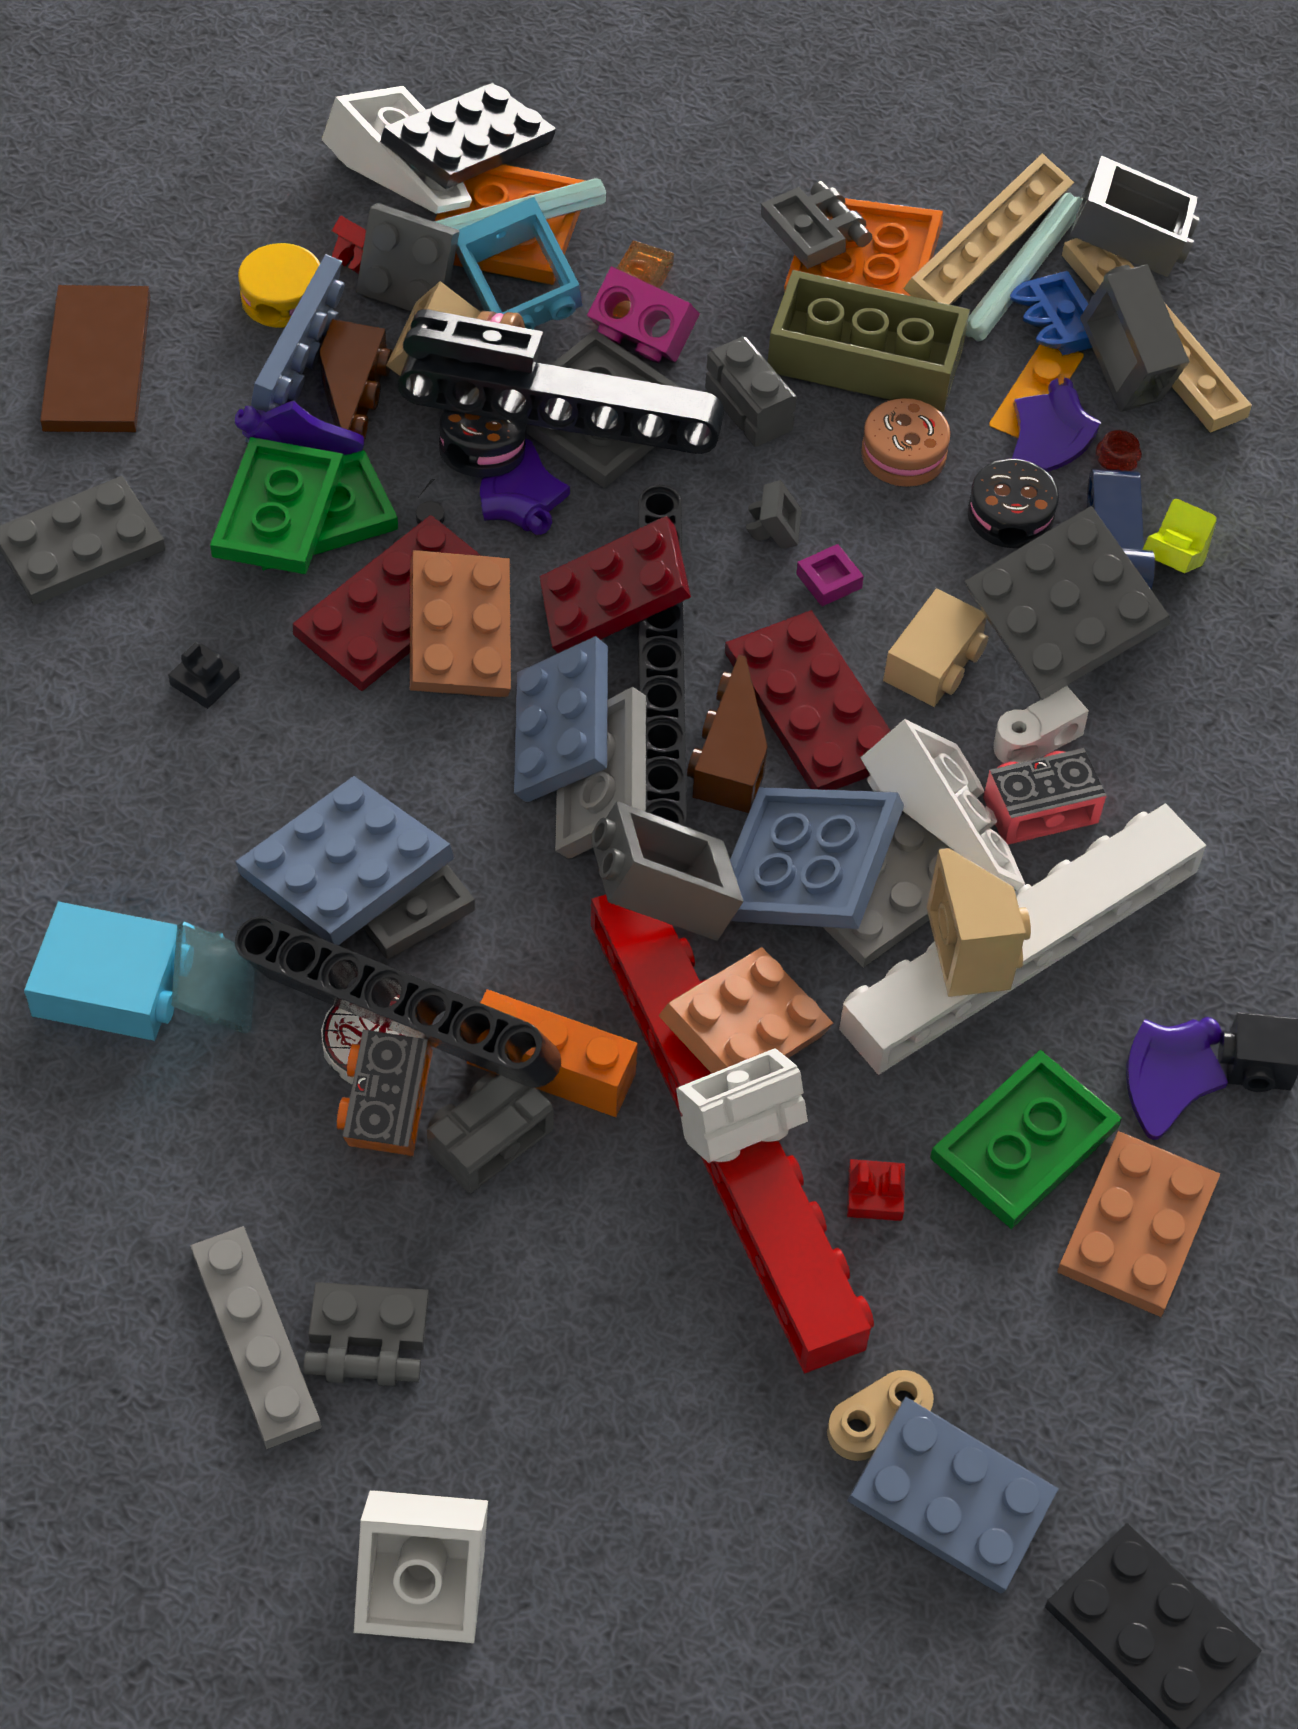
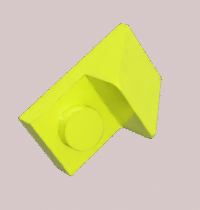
M1174 499L1158 533L1148 536L1142 550H1153L1156 561L1183 573L1201 567L1207 557L1217 521L1216 516L1180 499Z

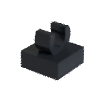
M197 642L181 655L182 662L168 674L172 687L207 709L240 678L238 666Z

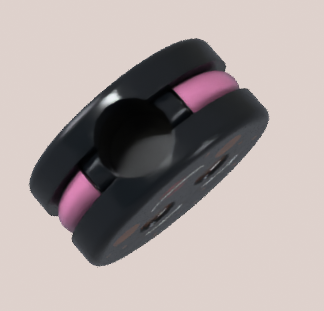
M443 410L439 421L440 456L451 469L464 475L473 477L504 475L517 468L524 458L527 424Z
M1003 459L992 462L982 468L973 480L968 504L969 522L975 532L984 540L1004 548H1021L1052 529L1059 501L1058 487L1046 470L1032 462L1020 459Z

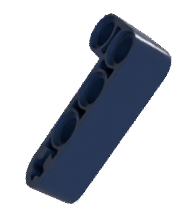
M1091 469L1087 487V508L1090 506L1094 508L1152 590L1155 557L1153 550H1142L1144 538L1140 473L1136 471Z

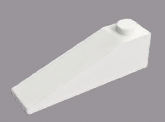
M404 86L337 96L335 98L322 141L346 167L435 214L470 207L472 199L463 182L444 189L380 142L385 126L425 110Z
M904 719L860 757L870 773L867 780L874 792H898L904 804L902 811L956 853L1013 886L1017 891L1025 885L1008 844L999 834L990 829L998 821L994 812L987 806L984 807L977 799L984 793V789L956 743Z

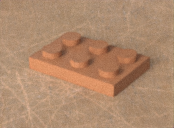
M413 550L410 559L411 691L508 697L511 690L510 558Z
M763 947L670 1001L659 1014V1017L711 1073L774 1048L785 1057L790 1058L821 1038L833 1025V1022L819 1008L817 1003L783 970L782 966Z
M1118 1131L1057 1272L1162 1317L1220 1173Z

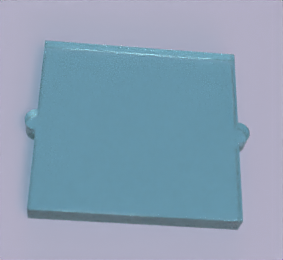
M181 922L177 925L171 1006L204 1018L205 1023L208 1025L217 1023L241 1033L251 1031L255 968L238 954L235 942L224 938L222 932L211 933L187 922Z

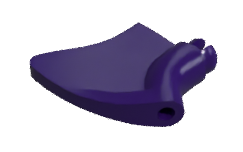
M1064 377V383L1060 385L1058 378L1052 380L1048 386L1049 394L1022 397L1014 400L1013 407L1018 421L1019 436L1012 459L1032 462L1049 472L1071 463L1089 448L1100 428L1101 421L1084 411L1078 393L1073 388V382L1070 379Z
M294 400L268 412L256 410L253 406L247 405L244 410L239 409L235 415L236 427L242 430V434L249 440L250 437L342 453L343 456L362 451L364 447V437L362 435L315 418Z
M525 438V455L517 468L504 475L483 477L480 485L482 513L484 521L506 520L527 532L531 531L535 535H542L552 525V516L549 511L570 495V486L551 475L545 469L533 443Z
M1204 1017L1200 1021L1192 1019L1169 1027L1145 1019L1140 1026L1128 1054L1126 1081L1133 1111L1148 1138L1152 1140L1160 1139L1191 1103L1200 1097L1226 1088L1228 1081L1210 1045H1216L1220 1042L1222 1033L1215 1019L1211 1017Z

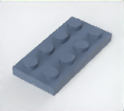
M326 254L324 255L254 383L251 406L256 410L268 412L287 403L288 399L295 402L298 399L305 381V376L302 375L306 367L314 369L322 346L319 341L322 336H326L331 320H338L339 312L334 311L333 308L337 307L345 287V282L339 280L342 266L341 260Z

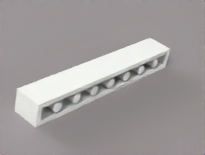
M1165 803L1149 814L1147 812L1137 814L1127 823L1122 831L1111 838L1107 835L1100 837L1090 845L1085 854L1074 861L1064 860L1052 868L1045 879L1032 887L1026 884L1018 891L1016 890L1015 894L1019 908L1026 907L1029 913L1031 936L1029 940H1024L1023 966L1022 968H1016L1011 990L1197 873L1206 844ZM934 941L928 947L926 953L911 962L903 960L889 970L884 979L873 986L868 987L864 985L850 993L843 1003L839 1030L879 1075L1011 990L948 997Z

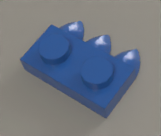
M1068 271L1026 281L1012 291L1010 300L1024 306H1032L1025 312L1023 321L1036 327H1045L1037 335L1036 343L1048 348L1059 349L1062 356L1092 348L1080 319L1088 303Z

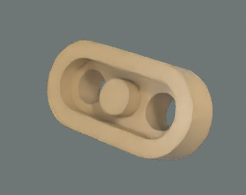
M898 1370L887 1374L834 1408L830 1415L827 1429L830 1445L840 1456L849 1460L860 1461L871 1458L901 1403L896 1398L895 1393L907 1391L913 1395L914 1402L931 1411L934 1400L931 1386L921 1375L912 1371ZM853 1419L862 1420L866 1423L868 1429L863 1432H856L849 1427L848 1422Z

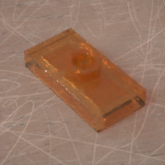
M633 240L616 269L660 289L673 266L674 253ZM622 301L618 303L614 308L613 315L622 318L626 316L630 311L631 302Z

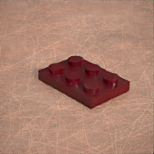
M667 516L539 576L551 644L557 653L595 636L601 640L691 598L676 528Z

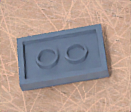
M596 636L517 672L514 794L525 802L535 800L607 768L608 646Z
M905 1397L847 1501L982 1584L1002 1594L1011 1582L1059 1488Z

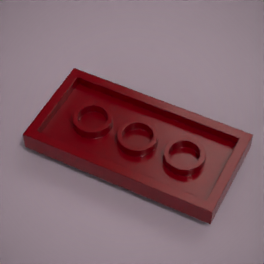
M429 515L293 623V635L361 691H364L410 653V559L413 550L481 556L432 515Z
M812 610L725 642V654L733 667L738 655L746 657L757 705L810 789L837 790L870 776L860 757L891 730Z

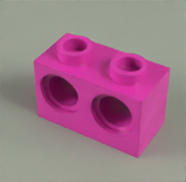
M612 266L587 314L598 326V332L619 345L623 338L637 344L635 352L656 363L660 362L662 356L673 362L677 361L700 315L691 303ZM622 301H630L631 308L628 314L623 318L614 319L613 311L615 306ZM670 319L671 323L668 332L661 337H652L653 326L659 320Z

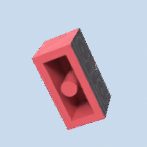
M1081 748L1068 752L1054 751L1042 758L1021 763L1007 762L995 769L989 770L983 798L987 807L995 814L998 821L995 825L1000 836L1009 845L1099 823L1106 794L1085 749Z

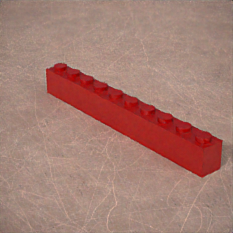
M606 894L591 899L592 930L681 1116H683L679 1109L676 1089L712 1073L659 1017V1014L670 1001L706 981V979L699 980L693 968L695 967V958L692 948L685 937L678 938L673 928L674 925L609 903ZM780 1140L755 1143L741 1149L740 1154L736 1158L726 1162L712 1161L708 1163L701 1157L804 1374L866 1351L870 1331L874 1327L871 1309L862 1295L855 1296L848 1282L850 1270L846 1258L839 1248L832 1249L825 1235L827 1225L824 1214L816 1201H808L801 1187L804 1185V1179L796 1158L793 1155L786 1156L779 1142Z

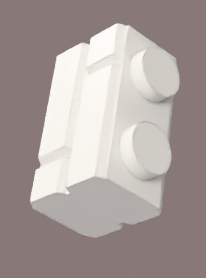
M776 1048L676 1089L679 1109L683 1114L681 1121L684 1138L688 1145L708 1163L712 1161L726 1162L733 1160L740 1154L741 1149L760 1141L773 1142L780 1140L788 1134L789 1129L808 1122L805 1100L801 1095L804 1093L801 1072L797 1065Z

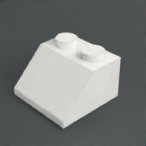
M370 1490L360 1523L354 1633L474 1643L485 1552L488 1501Z

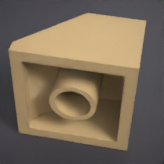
M939 849L927 903V912L948 997L1011 990L1016 968H1022L1023 942L1024 940H1029L1031 936V923L1027 908H1019L1013 886L952 849Z

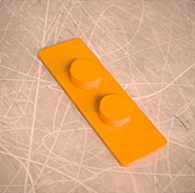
M1039 345L989 422L990 427L1018 438L1019 426L1013 407L1014 400L1022 397L1049 394L1048 386L1050 382L1058 378L1060 385L1064 383V377L1070 379L1082 361L1083 353L1078 351L1062 356L1059 349Z

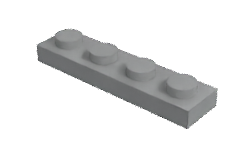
M244 1226L190 1245L192 1255L266 1449L320 1429L321 1422Z

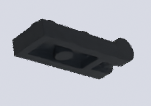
M422 309L414 315L411 329L407 332L403 342V349L406 354L415 359H422L429 354L455 358L464 363L476 362L501 367L510 372L522 371L532 373L542 347L543 332Z

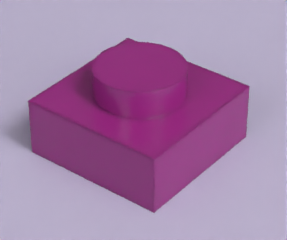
M839 544L797 562L796 575L822 607L862 589L863 574Z

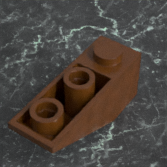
M332 319L319 351L322 384L334 425L362 435L364 441L368 431V410H376L380 399L381 384L379 380L381 376L387 377L391 370L386 365L393 351L386 347V331L384 328Z
M738 655L732 673L724 672L722 674L716 700L721 701L717 711L710 709L707 713L702 730V738L706 739L703 749L694 748L688 764L687 777L694 778L692 798L749 813L765 775L768 746L745 656Z

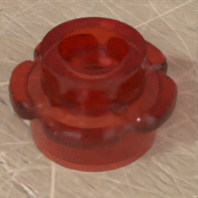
M1114 430L1107 433L1096 447L1099 464L1107 470H1134L1137 467V462L1142 457L1138 439L1132 433L1123 430Z

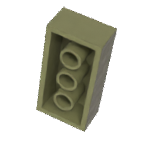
M792 270L770 333L768 363L779 375L889 400L902 398L916 399L944 412L962 354L970 309Z

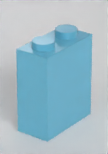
M58 901L24 989L31 1016L155 1041L161 1023L168 1024L173 1016L176 996L172 991L176 979H184L187 975L191 960V949L185 947L181 925Z

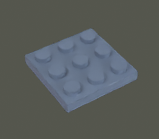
M353 776L235 862L240 875L322 939L339 945L452 861L454 855L450 843Z
M759 787L730 858L744 901L731 921L859 929L904 808L899 793Z

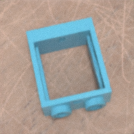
M535 197L459 229L456 253L485 311H494L497 314H505L506 312L519 313L524 320L525 328L534 330L536 326L549 320L567 318L575 312L576 308L583 306L580 285ZM535 237L560 287L502 312L478 262Z

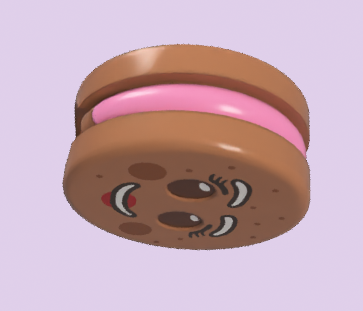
M902 398L884 402L873 409L866 419L861 448L863 462L875 477L886 483L906 487L925 484L937 477L945 466L950 441V427L946 418L939 410L923 401Z

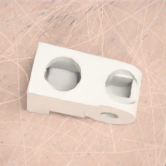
M1065 686L1042 701L1040 699V701L1030 705L1025 710L1008 711L1000 717L997 723L994 753L1003 763H1021L1041 758L1082 736L1089 710L1068 686Z

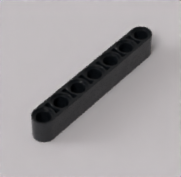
M429 354L422 359H415L408 355L398 381V389L403 398L416 405L523 422L534 426L693 454H704L716 447L724 416V406L716 396L707 392L537 362L533 372L527 373L522 371L510 372L501 367L476 362L464 363L455 358Z
M257 916L250 918L237 931L235 948L238 954L260 973L273 981L405 1036L428 1039L430 1045L436 1049L528 1087L537 1088L545 1086L553 1081L559 1073L561 1054L557 1047L535 1026L526 1021L269 917ZM313 961L312 965L306 969L309 963ZM357 977L355 982L347 988L351 980ZM400 994V997L396 1001V1003L390 1006V1002L394 999V997ZM444 1012V1016L441 1018V1020L436 1024L432 1025L437 1015ZM490 1029L487 1037L480 1043H477L478 1037L484 1031ZM536 1047L531 1058L521 1062L524 1054L531 1048Z

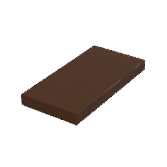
M58 285L40 419L43 432H136L151 298L149 286Z

